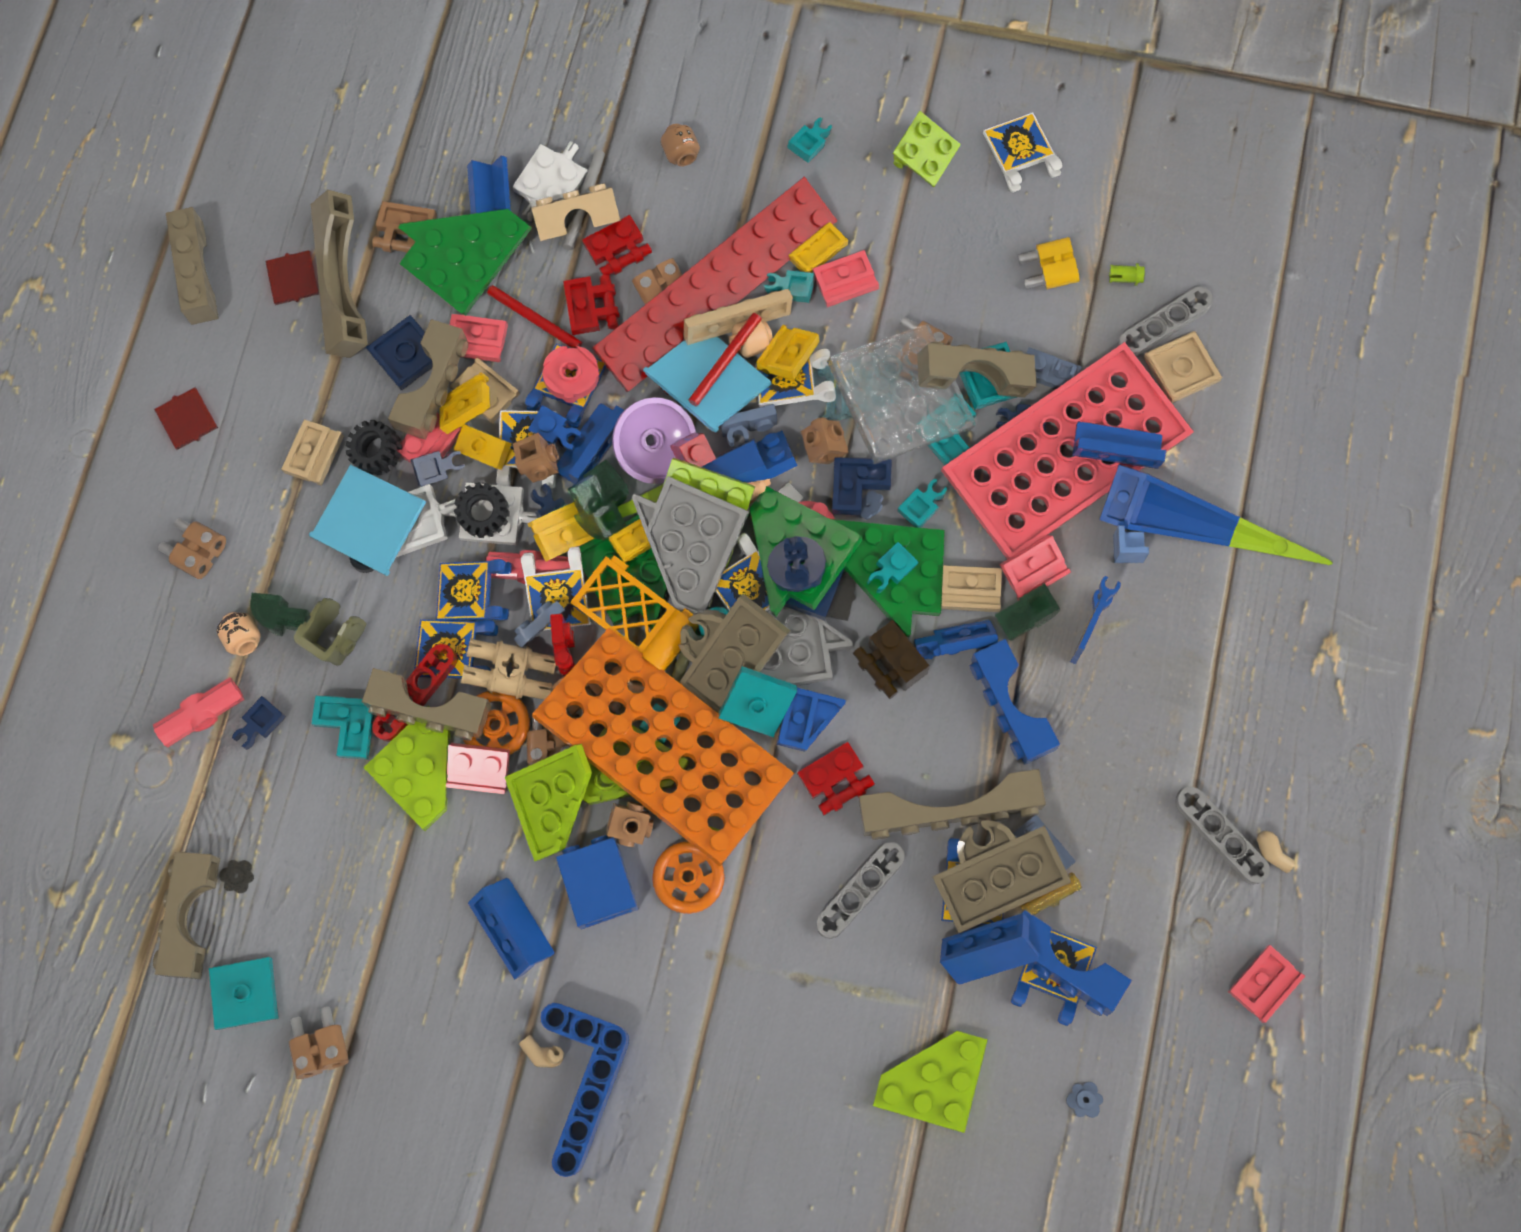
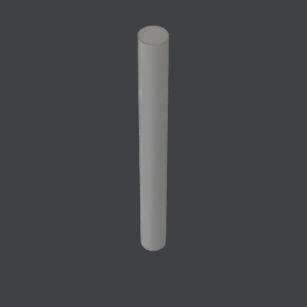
M595 150L580 194L590 192L589 187L595 185L605 156L603 151ZM574 210L562 245L563 248L573 250L586 212L585 210Z

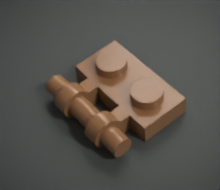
M382 201L376 227L378 231H383L385 234L384 237L374 236L373 247L382 248L384 252L392 253L395 250L406 252L407 254L415 241L408 237V241L396 240V234L407 235L398 226L403 223L436 219V211L434 209Z

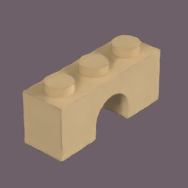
M605 183L590 186V192L579 195L578 190L563 193V199L552 201V197L536 200L537 206H533L531 209L540 241L566 235L565 217L573 209L587 211L591 216L593 227L621 221L612 187L606 188Z

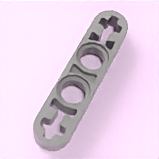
M1204 287L1191 289L1125 331L1120 337L1118 346L1124 342L1127 343V340L1132 343L1141 335L1142 339L1137 342L1135 348L1129 346L1136 357L1140 356L1208 312L1213 302L1212 293ZM1195 297L1198 300L1202 298L1205 300L1203 305L1201 303H1197L1196 305L1192 306V309L1190 311L1189 306L1193 304ZM1179 310L1183 313L1184 319L1174 321L1170 318L1169 312ZM1150 324H1156L1161 328V334L1157 336L1150 335L1146 327Z
M1186 787L1178 793L1175 800L1178 811L1242 880L1254 885L1268 878L1270 866L1266 859L1202 791L1195 787ZM1184 795L1187 797L1195 796L1197 799L1194 802L1195 806L1199 810L1205 806L1208 810L1196 819L1193 815L1197 814L1198 811L1193 806L1187 808L1184 805L1186 801ZM1213 816L1219 821L1220 826L1217 832H1209L1205 829L1203 824L1205 817ZM1228 839H1235L1240 843L1241 851L1238 855H1230L1226 851L1225 842ZM1248 852L1251 856L1246 860L1252 866L1258 864L1261 867L1258 871L1261 876H1250L1248 873L1251 869L1245 861L1239 865L1237 860L1244 857Z
M893 842L882 845L822 911L816 923L817 930L821 936L828 939L838 937L902 866L905 857L904 850L900 845ZM885 850L888 852L895 850L898 852L896 855L898 862L895 864L891 861L886 865L884 870L889 871V873L885 876L883 871L872 863L877 860L880 865L886 857L883 852ZM867 871L876 872L880 879L878 885L872 888L865 886L862 882L863 874ZM848 893L855 894L859 898V906L855 910L845 909L841 902L844 895ZM836 905L840 912L849 918L844 921L841 916L835 924L838 929L835 932L831 929L826 932L823 930L825 923L822 920L825 917L830 920L835 916L837 912L832 910V908Z

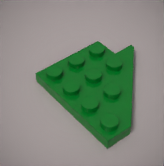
M509 209L403 223L398 228L412 238L415 243L399 264L466 316L532 227Z
M766 486L765 491L759 494L750 507L771 613L777 617L790 597L815 610L863 541L860 534ZM794 536L808 537L816 541L823 549L827 561L821 584L800 592L779 590L770 578L767 568L768 558L774 547L782 542L783 539Z
M639 515L579 547L581 550L583 572L587 579H589L605 557L611 560L615 555L621 560L608 537L639 520ZM652 548L625 563L629 566L626 572L665 600L668 589ZM607 566L600 575L602 586L618 584L617 572ZM621 576V578H622V583H627V582H629L628 580H626L624 577ZM597 580L592 587H598ZM636 586L623 588L625 603L641 601L640 589ZM619 588L602 591L604 606L621 604ZM596 591L595 593H596L597 597L599 598V592ZM644 593V595H645V601H647V600H653L652 598H650L648 595H646V594ZM660 604L646 605L648 621L659 620L662 611ZM642 606L625 608L627 619L639 612L643 617ZM622 608L606 611L614 626L623 622ZM648 625L650 631L655 625Z
M831 519L861 535L863 541L845 565L844 570L890 621L893 620L906 637L909 638L911 635L912 614L939 616L941 614L945 530ZM899 542L919 563L898 584L890 579L884 591L877 593L878 588L882 586L881 580L873 579L869 584L867 580L872 573L881 571L876 563Z

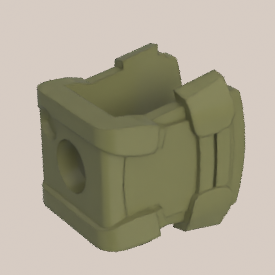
M324 598L322 601H318L309 614L311 616L309 621L300 624L294 635V640L320 660L339 666L354 650L355 642L361 637L367 624L360 617H349L342 624L337 637L327 650L317 641L326 627L337 617L341 606L331 598Z

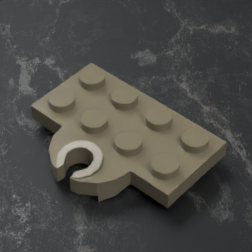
M744 594L739 596L727 615L717 610L708 609L697 612L688 620L691 623L701 625L705 634L704 636L696 635L692 627L687 624L682 627L681 644L678 646L683 655L692 662V665L679 683L719 714L741 666L761 672L791 630Z
M981 821L982 827L991 834V840L985 846H979L974 842V830L971 826L964 831L958 842L957 850L960 864L933 876L958 933L1071 883L1045 825L1016 838L1012 831L1000 822Z

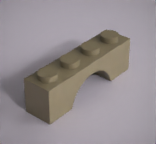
M193 207L167 212L166 220L180 310L191 325L219 319L215 294L210 285L203 258V248L207 247L203 221Z
M433 319L430 320L420 343L425 354L432 360V373L428 381L421 388L413 392L398 394L388 418L394 430L425 440L429 431L432 432L435 428L438 409L445 404L449 383L455 380L458 372L457 364L460 357H464L468 349V341L463 329Z
M931 342L917 355L919 387L946 390L954 382L958 374L964 371H972L985 376L993 384L998 395L1025 398L1037 387L1034 355L1023 354L1022 351L1003 352L997 351L996 348L977 349L971 348L969 345L950 346L944 345L942 342Z
M375 668L372 669L362 699V703L369 708L368 712L380 717H386L387 713L398 716L397 720L409 725H414L415 721L425 723L426 729L438 733H443L444 729L454 731L455 737L471 741L472 737L481 739L487 715L491 708L488 699L463 692H458L449 702L438 707L418 705L410 699L407 682L401 675Z
M175 852L174 859L170 861L168 874L171 877L169 889L165 891L163 905L165 907L164 920H161L158 928V936L160 938L159 950L155 952L153 958L155 975L201 979L206 949L198 945L191 938L187 928V915L197 897L206 891L216 888L220 858L211 854Z

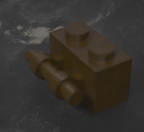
M893 620L869 637L868 647L872 650V653L868 654L862 646L853 652V655L859 661V667L869 673L875 681V687L879 692L883 691L889 699L898 693L892 683L897 681L901 688L906 691L928 674L930 666ZM879 660L888 670V674L884 675L876 665Z

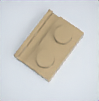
M476 358L474 364L471 367L468 366L450 385V388L454 390L480 372L485 374L489 378L486 385L489 386L490 408L481 415L493 424L500 417V410H506L511 405V401L518 397L520 393L480 359Z
M304 419L281 470L285 474L309 482L312 481L322 486L344 435L340 431H334Z
M943 565L941 609L1000 612L1002 569Z

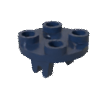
M794 536L783 539L782 542L774 547L769 555L767 568L770 578L779 590L800 592L821 584L827 561L823 549L816 541L808 537Z

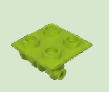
M919 111L892 153L894 155L893 164L900 169L903 166H908L932 187H935L961 144L924 113Z

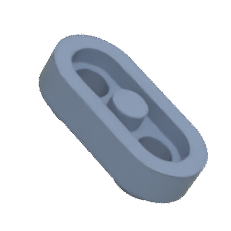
M547 601L536 611L539 616L530 623L526 620L515 629L514 632L517 636L514 638V641L520 647H524L551 624V614H561L565 609L558 601L553 604Z

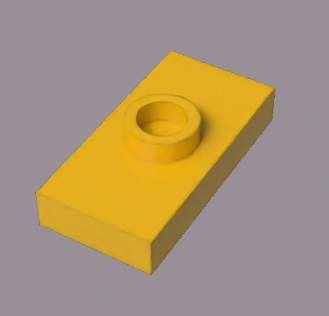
M829 222L790 253V261L801 272L813 273V268L824 265L846 247L848 239Z
M464 424L459 433L454 451H460L463 455L502 470L512 443Z
M640 519L608 537L624 563L651 548Z

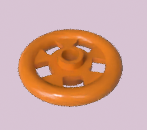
M488 691L478 694L477 697L488 699L489 703L494 701L502 702V710H490L488 712L483 734L491 740L486 746L479 743L475 737H472L471 741L463 740V742L467 745L509 749L510 755L523 745L530 729V717L526 706L520 699H515L516 696L496 692L490 694ZM516 712L518 724L510 726V720L507 715ZM496 720L500 721V727L496 730H492V722ZM509 733L513 739L501 746L498 739Z
M689 841L676 843L662 852L655 863L652 875L653 887L659 900L669 909L684 914L697 913L710 907L720 896L725 879L723 865H717ZM692 853L693 861L680 864L679 855ZM707 861L712 873L703 876L699 864ZM667 867L675 868L673 881L664 880ZM687 871L694 874V878L690 882L683 880V874ZM702 883H704L709 890L703 897L699 898L694 891L699 889ZM676 887L683 892H687L683 901L672 896Z

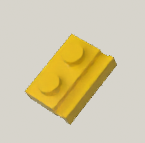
M782 325L757 360L758 370L766 369L771 374L794 380L819 344V335L795 327L791 330L786 325Z
M480 372L447 394L445 404L439 408L440 429L446 434L462 427L465 423L479 414H483L490 408L489 386L486 385L489 378L485 374Z
M580 500L527 523L534 533L533 537L545 562L568 552L571 547H578L597 538L585 511L583 512L579 505L581 504Z

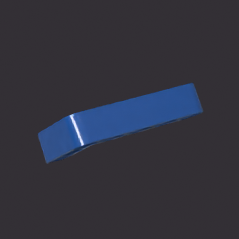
M551 1003L544 1007L541 1012L540 1018L544 1028L594 1047L552 1158L554 1171L560 1176L568 1177L580 1172L585 1163L627 1051L629 1035L620 1026L565 1005ZM560 1009L564 1014V1020L562 1024L554 1027L549 1021V1016L552 1011ZM589 1020L593 1025V1031L588 1037L582 1038L578 1034V1026L582 1021ZM618 1031L622 1036V1042L617 1048L611 1049L607 1045L606 1038L610 1032ZM600 1061L608 1062L611 1068L610 1074L604 1079L598 1078L595 1074V1067ZM589 1091H594L599 1096V1104L594 1109H588L584 1105V1096ZM579 1121L585 1123L588 1130L586 1137L582 1140H577L572 1134L574 1124ZM566 1152L573 1154L576 1159L575 1167L571 1171H566L561 1166V1157Z

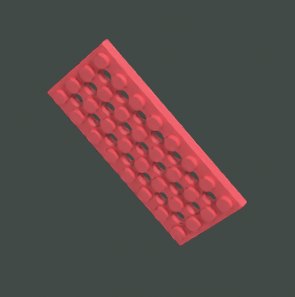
M1124 342L943 466L941 471L1006 559H1009L1049 535L1109 493L1119 464L1139 471L1145 468L1115 462L1114 464L1107 465L1101 460L1077 456L1071 458L1064 457L1060 452V447L1064 444L1074 446L1075 430L1078 422L1149 432L1146 429L1145 423L1148 420H1154L1160 427L1159 432L1156 434L1162 435L1161 449L1166 450V452L1185 440L1194 431ZM1114 375L1121 376L1125 380V387H1115L1111 382V377ZM1090 391H1098L1101 393L1103 401L1098 404L1091 402L1088 393ZM1130 398H1138L1142 402V409L1138 411L1131 409L1128 400ZM1069 406L1076 407L1080 411V418H1069L1066 414V408ZM1106 414H1116L1120 419V424L1118 426L1109 425L1106 421ZM1045 422L1054 423L1058 428L1057 434H1047L1043 430V424ZM1025 437L1032 439L1035 443V449L1031 451L1024 450L1020 445V440ZM1001 453L1008 454L1012 458V465L1008 467L1001 466L997 461V456ZM1041 460L1048 461L1052 466V472L1048 474L1040 472L1037 463ZM1078 468H1088L1092 473V479L1088 481L1080 479L1077 474ZM977 469L986 470L989 474V481L984 483L977 481L974 477V471ZM1017 476L1026 477L1029 481V488L1025 490L1017 488L1014 479ZM1055 484H1066L1069 488V495L1065 497L1059 496L1055 492ZM992 493H1003L1006 497V504L1002 506L994 504L991 499ZM1032 500H1043L1046 503V511L1042 513L1034 511L1031 505ZM1009 516H1020L1024 522L1023 527L1020 529L1011 527L1008 522Z

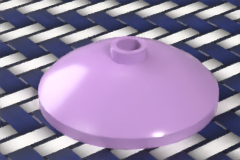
M645 398L627 407L615 424L612 437L615 457L622 469L634 479L651 484L664 483L673 457L676 458L670 445L696 432L695 426L687 412L673 401L664 398ZM648 435H652L654 438V442L650 446L646 443Z

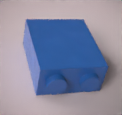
M607 835L597 837L591 840L592 845L580 848L579 845L571 846L562 850L563 855L556 857L577 926L581 930L639 910L618 843H616L617 841L614 837L608 838Z

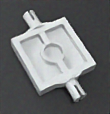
M570 141L563 153L554 152L540 144L513 185V192L524 197L529 202V205L522 213V217L525 220L532 221L534 216L531 208L537 206L536 200L552 197V201L563 199V193L580 188L588 171L572 161L573 156L579 149L577 144L574 143L573 145V142Z
M466 483L465 487L468 485L475 487V483ZM491 485L492 487L495 486L503 494L509 504L510 516L506 517L507 525H502V531L500 533L494 532V536L490 538L488 535H484V538H479L477 535L474 537L460 525L459 539L461 541L517 545L519 531L523 523H529L537 519L536 512H524L522 504L524 489L522 487ZM486 500L476 502L471 510L472 517L479 521L488 519L493 511L492 504ZM454 512L444 515L457 517Z
M430 484L409 491L408 493L426 501V504L396 557L447 540L444 515L454 512V509L457 508L454 504L456 499L439 504L436 500L434 489Z

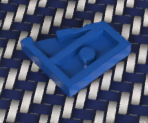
M797 687V692L781 722L776 745L805 752L845 705L846 700Z

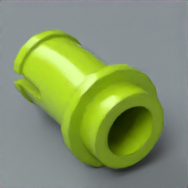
M1136 263L1135 266L1110 264L1109 283H1134V286H1137L1138 283L1144 282L1145 267L1139 266V263Z

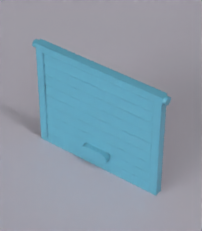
M718 337L687 345L684 340L649 368L645 367L643 369L649 378L715 433L719 430V426L771 385V381L737 353L697 407L692 405L688 399L728 347Z
M350 464L314 531H311L309 536L388 576L392 563L426 501Z

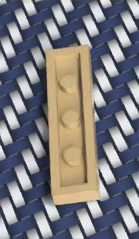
M789 289L778 292L774 291L755 299H747L728 307H720L704 314L693 315L690 318L684 319V339L687 345L730 333L735 324L749 319L752 313L758 314L762 318V322L791 315L793 297Z

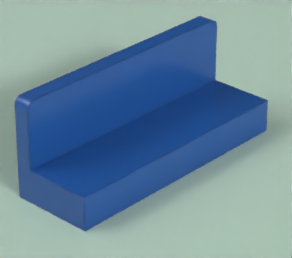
M500 156L492 165L471 160L467 165L470 213L475 214L504 209L511 211L507 157Z
M600 403L580 430L583 435L582 438L576 436L571 444L575 447L574 451L567 449L558 461L557 474L582 488L612 446L613 430L624 409L616 405L612 410Z
M1078 422L1076 424L1072 456L1158 469L1165 462L1166 450L1161 449V434Z
M509 878L482 888L468 902L514 980L526 974L535 964L554 955V950Z
M1024 913L943 938L940 963L957 984H964L1039 961L1040 954L1029 941L1030 921Z

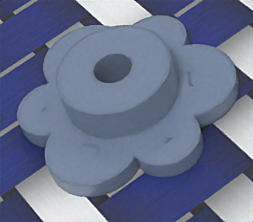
M874 490L869 491L862 498L861 515L855 516L868 520L882 510L881 502L883 501V496L877 494Z
M1086 1082L1083 1086L1081 1084L1073 1085V1093L1067 1096L1066 1103L1070 1108L1075 1109V1115L1083 1117L1086 1114L1091 1118L1098 1116L1100 1112L1099 1105L1103 1103V1096L1097 1093V1086L1093 1082ZM1084 1097H1087V1098H1088V1102H1087V1103H1084V1101H1083V1098H1084Z

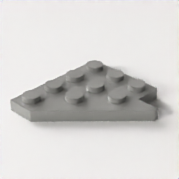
M668 476L657 502L634 493L632 500L674 607L681 611L686 608L692 614L708 609L749 511Z
M785 606L777 617L772 615L770 609L766 611L791 631L760 673L794 685L833 680L829 652L852 649L853 642L825 621Z

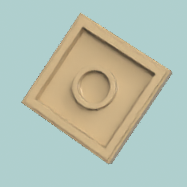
M1195 331L1155 348L1144 355L1146 363L1171 403L1216 384L1222 379L1221 374Z

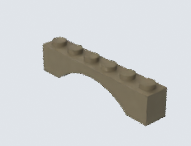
M327 189L310 204L326 354L351 358L368 345L365 319L359 314L354 305L348 282V247L354 223L352 196Z
M1039 769L1009 773L998 786L986 795L957 806L931 807L918 805L901 799L891 792L859 796L864 837L871 836L872 840L890 837L889 833L901 831L902 835H912L919 833V828L930 826L932 831L950 828V823L961 822V826H971L979 824V819L991 817V821H1003L1009 819V814L1021 813V817L1035 816L1046 805Z

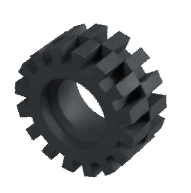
M370 420V423L363 421L361 422L362 428L356 425L354 427L356 433H349L348 437L352 440L351 442L346 441L345 445L350 448L346 450V455L350 457L348 460L357 468L371 475H382V471L389 472L388 466L392 465L395 467L397 464L393 461L394 458L400 459L401 454L397 452V450L402 449V444L398 442L401 440L393 429L380 421ZM380 438L381 446L379 451L374 456L368 457L367 448L373 440Z
M478 482L475 483V487L466 486L467 491L464 493L460 491L458 494L460 499H456L454 503L457 506L454 509L457 522L474 537L477 535L479 538H484V535H488L490 538L494 536V532L500 533L502 531L501 526H506L508 523L506 517L510 516L509 504L503 494L495 486L492 487L488 483L481 485ZM480 500L489 501L493 507L491 516L483 521L474 519L471 514L473 505Z

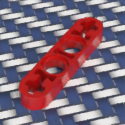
M446 644L435 645L407 678L408 694L414 703L424 706L455 668L458 657L457 653ZM438 654H446L449 660L446 663L440 662V659L437 657ZM432 665L433 667H436L435 669L440 671L439 674L437 675L434 671L429 669L428 666ZM422 674H430L432 678L430 686L420 689L417 684L418 678ZM387 713L386 717L377 716L375 718L372 729L376 737L390 742L408 724L398 721L394 716ZM385 722L391 723L390 726L393 729L391 733L384 732L385 729L382 725Z

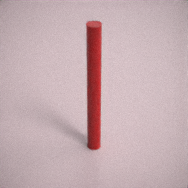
M492 285L488 289L487 294L567 346L576 349V346H582V341L496 286Z
M751 314L690 396L688 401L692 405L697 407L760 323L762 318L758 314Z

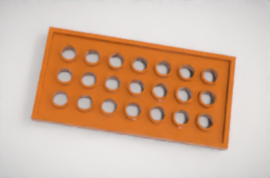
M608 628L532 713V717L569 747L582 744L590 764L717 865L721 866L792 778L794 772L730 722L719 719V714L664 670L657 669L642 657L643 654ZM614 662L620 666L621 671L616 675H610L605 671L604 666L607 663ZM633 680L640 681L644 686V690L640 693H633L628 689L627 684ZM589 684H597L601 687L602 693L599 696L593 697L587 694L585 688ZM657 698L662 699L666 702L667 708L661 712L655 711L651 707L650 702ZM613 702H620L624 705L625 712L621 715H615L610 712L608 706ZM571 705H577L582 708L583 715L579 718H571L566 710ZM685 717L689 720L690 727L686 730H680L674 725V719ZM636 720H643L648 724L649 729L645 733H637L633 730L632 723ZM599 723L606 728L607 732L602 737H596L591 734L589 728L593 724ZM701 735H708L713 740V746L702 748L698 744L697 738ZM660 738H666L670 741L672 748L667 752H661L656 748L655 742ZM617 742H624L629 746L630 752L623 756L618 755L614 752L613 745ZM725 753H730L735 756L737 764L733 767H727L721 762V756ZM682 757H690L695 762V768L689 771L684 770L680 767L679 760ZM642 760L649 761L653 766V771L649 774H642L637 770V763ZM750 771L757 773L760 777V783L758 785H749L744 779V774ZM707 775L716 777L719 786L715 789L706 788L702 782L703 777ZM664 779H671L676 783L677 789L672 793H666L661 789L660 782ZM737 794L742 799V805L738 808L730 807L726 802V796ZM690 797L697 799L700 803V809L696 812L688 811L684 807L685 799ZM712 816L720 817L723 820L724 828L719 831L712 830L708 826V819Z

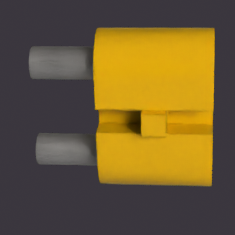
M1069 237L1037 244L1036 251L1018 255L1020 264L1038 260L1042 269V275L1024 279L1026 289L1045 285L1046 290L1080 282Z

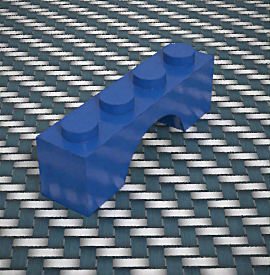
M1006 639L974 653L971 659L972 664L969 665L970 670L977 681H982L986 689L983 690L985 700L990 707H995L999 715L996 717L998 725L1003 733L1008 732L1012 740L1010 747L1016 759H1022L1024 765L1056 751L1060 743L1047 718L1027 716L1021 713L1011 702L1008 693V682L1016 672L1019 664Z
M1024 910L1023 913L1030 921L1029 941L1040 954L1039 961L1029 963L1033 967L1032 972L1044 980L1050 978L1058 983L1059 990L1071 998L1077 996L1085 1001V1007L1099 1016H1102V1014L1110 1015L1115 1010L1132 980L1107 963L1089 971H1078L1065 966L1058 960L1052 950L1050 943L1051 927Z

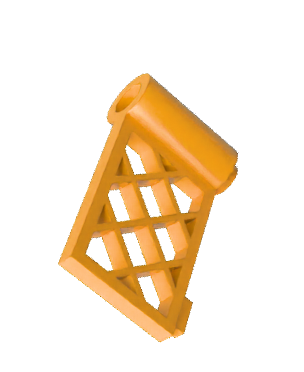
M615 555L611 560L605 557L570 603L605 630L608 628L613 630L641 652L644 659L657 669L665 671L681 651L678 645L681 644L682 627L687 624L692 627L694 632L698 629L699 626L697 624L691 623L688 620L694 614L686 608L681 612L626 572L629 566ZM607 566L617 572L618 584L602 586L600 575ZM621 576L624 577V578H625L626 580H628L629 582H627V583H622V578H621ZM597 580L598 587H592ZM636 586L640 589L641 601L625 603L623 588ZM619 588L621 604L604 606L602 591ZM599 592L600 607L588 609L580 603L586 593ZM644 593H645L646 595H648L650 598H652L653 600H647V601H645V595H644ZM658 603L667 610L659 620L648 621L646 605ZM642 606L644 622L627 624L625 608ZM622 608L624 625L610 626L606 623L605 611ZM601 611L602 619L593 612ZM648 625H655L649 633ZM645 626L646 638L638 647L629 640L628 628ZM624 629L625 636H623L617 630Z

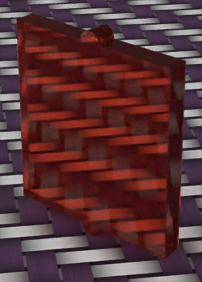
M310 250L291 255L286 253L283 257L265 261L275 305L291 301L300 302V299L319 295Z
M196 387L178 397L174 395L172 400L154 409L176 450L193 441H200L202 436L218 428Z

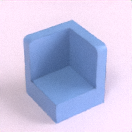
M1118 525L1113 534L1114 563H1144L1149 555V547H1145L1144 532H1125V526Z

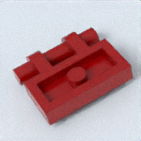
M631 215L582 239L584 247L596 266L606 261L607 264L599 268L601 275H617L622 272V268L634 262L638 264L644 261L645 256L652 253L648 243L640 247L636 246L643 242L644 239ZM626 250L629 252L617 259L614 257Z
M610 275L600 276V285L592 286L590 276L563 281L572 335L600 331L598 322L600 320H606L610 330H614L619 326L618 318L620 313L614 301L616 290L615 285L611 283ZM595 298H603L604 307L596 308Z
M562 613L551 614L550 622L554 660L560 674L565 676L575 666V662L570 654V648L575 647L574 631L571 630L570 622H565Z
M849 742L797 772L812 799L821 794H824L827 800L818 805L823 816L833 810L837 812L843 808L842 804L856 796L859 798V796L865 795V790L875 785L870 775L865 776L861 780H858L855 776L857 772L864 769V766ZM846 780L850 786L835 794L832 788Z

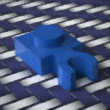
M543 405L528 428L533 434L539 433L550 444L554 445L557 439H560L563 446L570 451H574L575 447L568 443V437L576 435L582 438L583 436L576 428H565L568 420Z

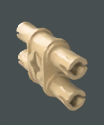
M470 638L466 657L493 661L492 664L495 667L489 671L464 665L461 684L487 688L490 694L496 692L516 696L515 699L527 696L545 700L551 693V682L547 683L528 679L524 675V671L533 669L554 675L556 667L554 656L533 652L529 646H526V648L505 644L501 640L494 644ZM509 662H511V667H513L512 673H510V677H507L506 668Z

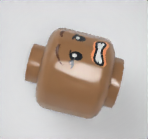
M672 124L667 127L661 137V146L670 163L684 167L696 160L700 145L691 127Z

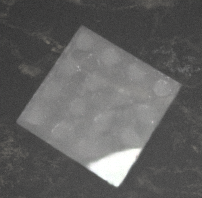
M929 324L831 356L827 360L874 464L963 433L976 426L955 380L946 390L919 387L917 355L928 343L937 342Z

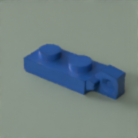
M985 620L934 630V635L914 639V647L924 659H932L934 656L954 655L960 651L975 648L984 649L997 643L998 635L992 622Z

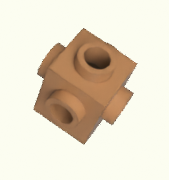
M825 417L817 418L811 422L810 426L801 431L804 447L811 463L830 464L834 462V457L840 458L849 453L840 421L827 420Z
M539 433L513 443L516 467L521 475L525 474L532 483L544 480L558 473L556 462L559 460L558 452L553 444L549 445Z
M627 801L626 806L613 803L606 834L607 836L617 838L616 843L628 847H634L635 843L643 845L644 837L649 838L651 835L654 821L649 820L650 814L648 811H644L645 806L630 801ZM635 821L634 826L626 827L628 822Z

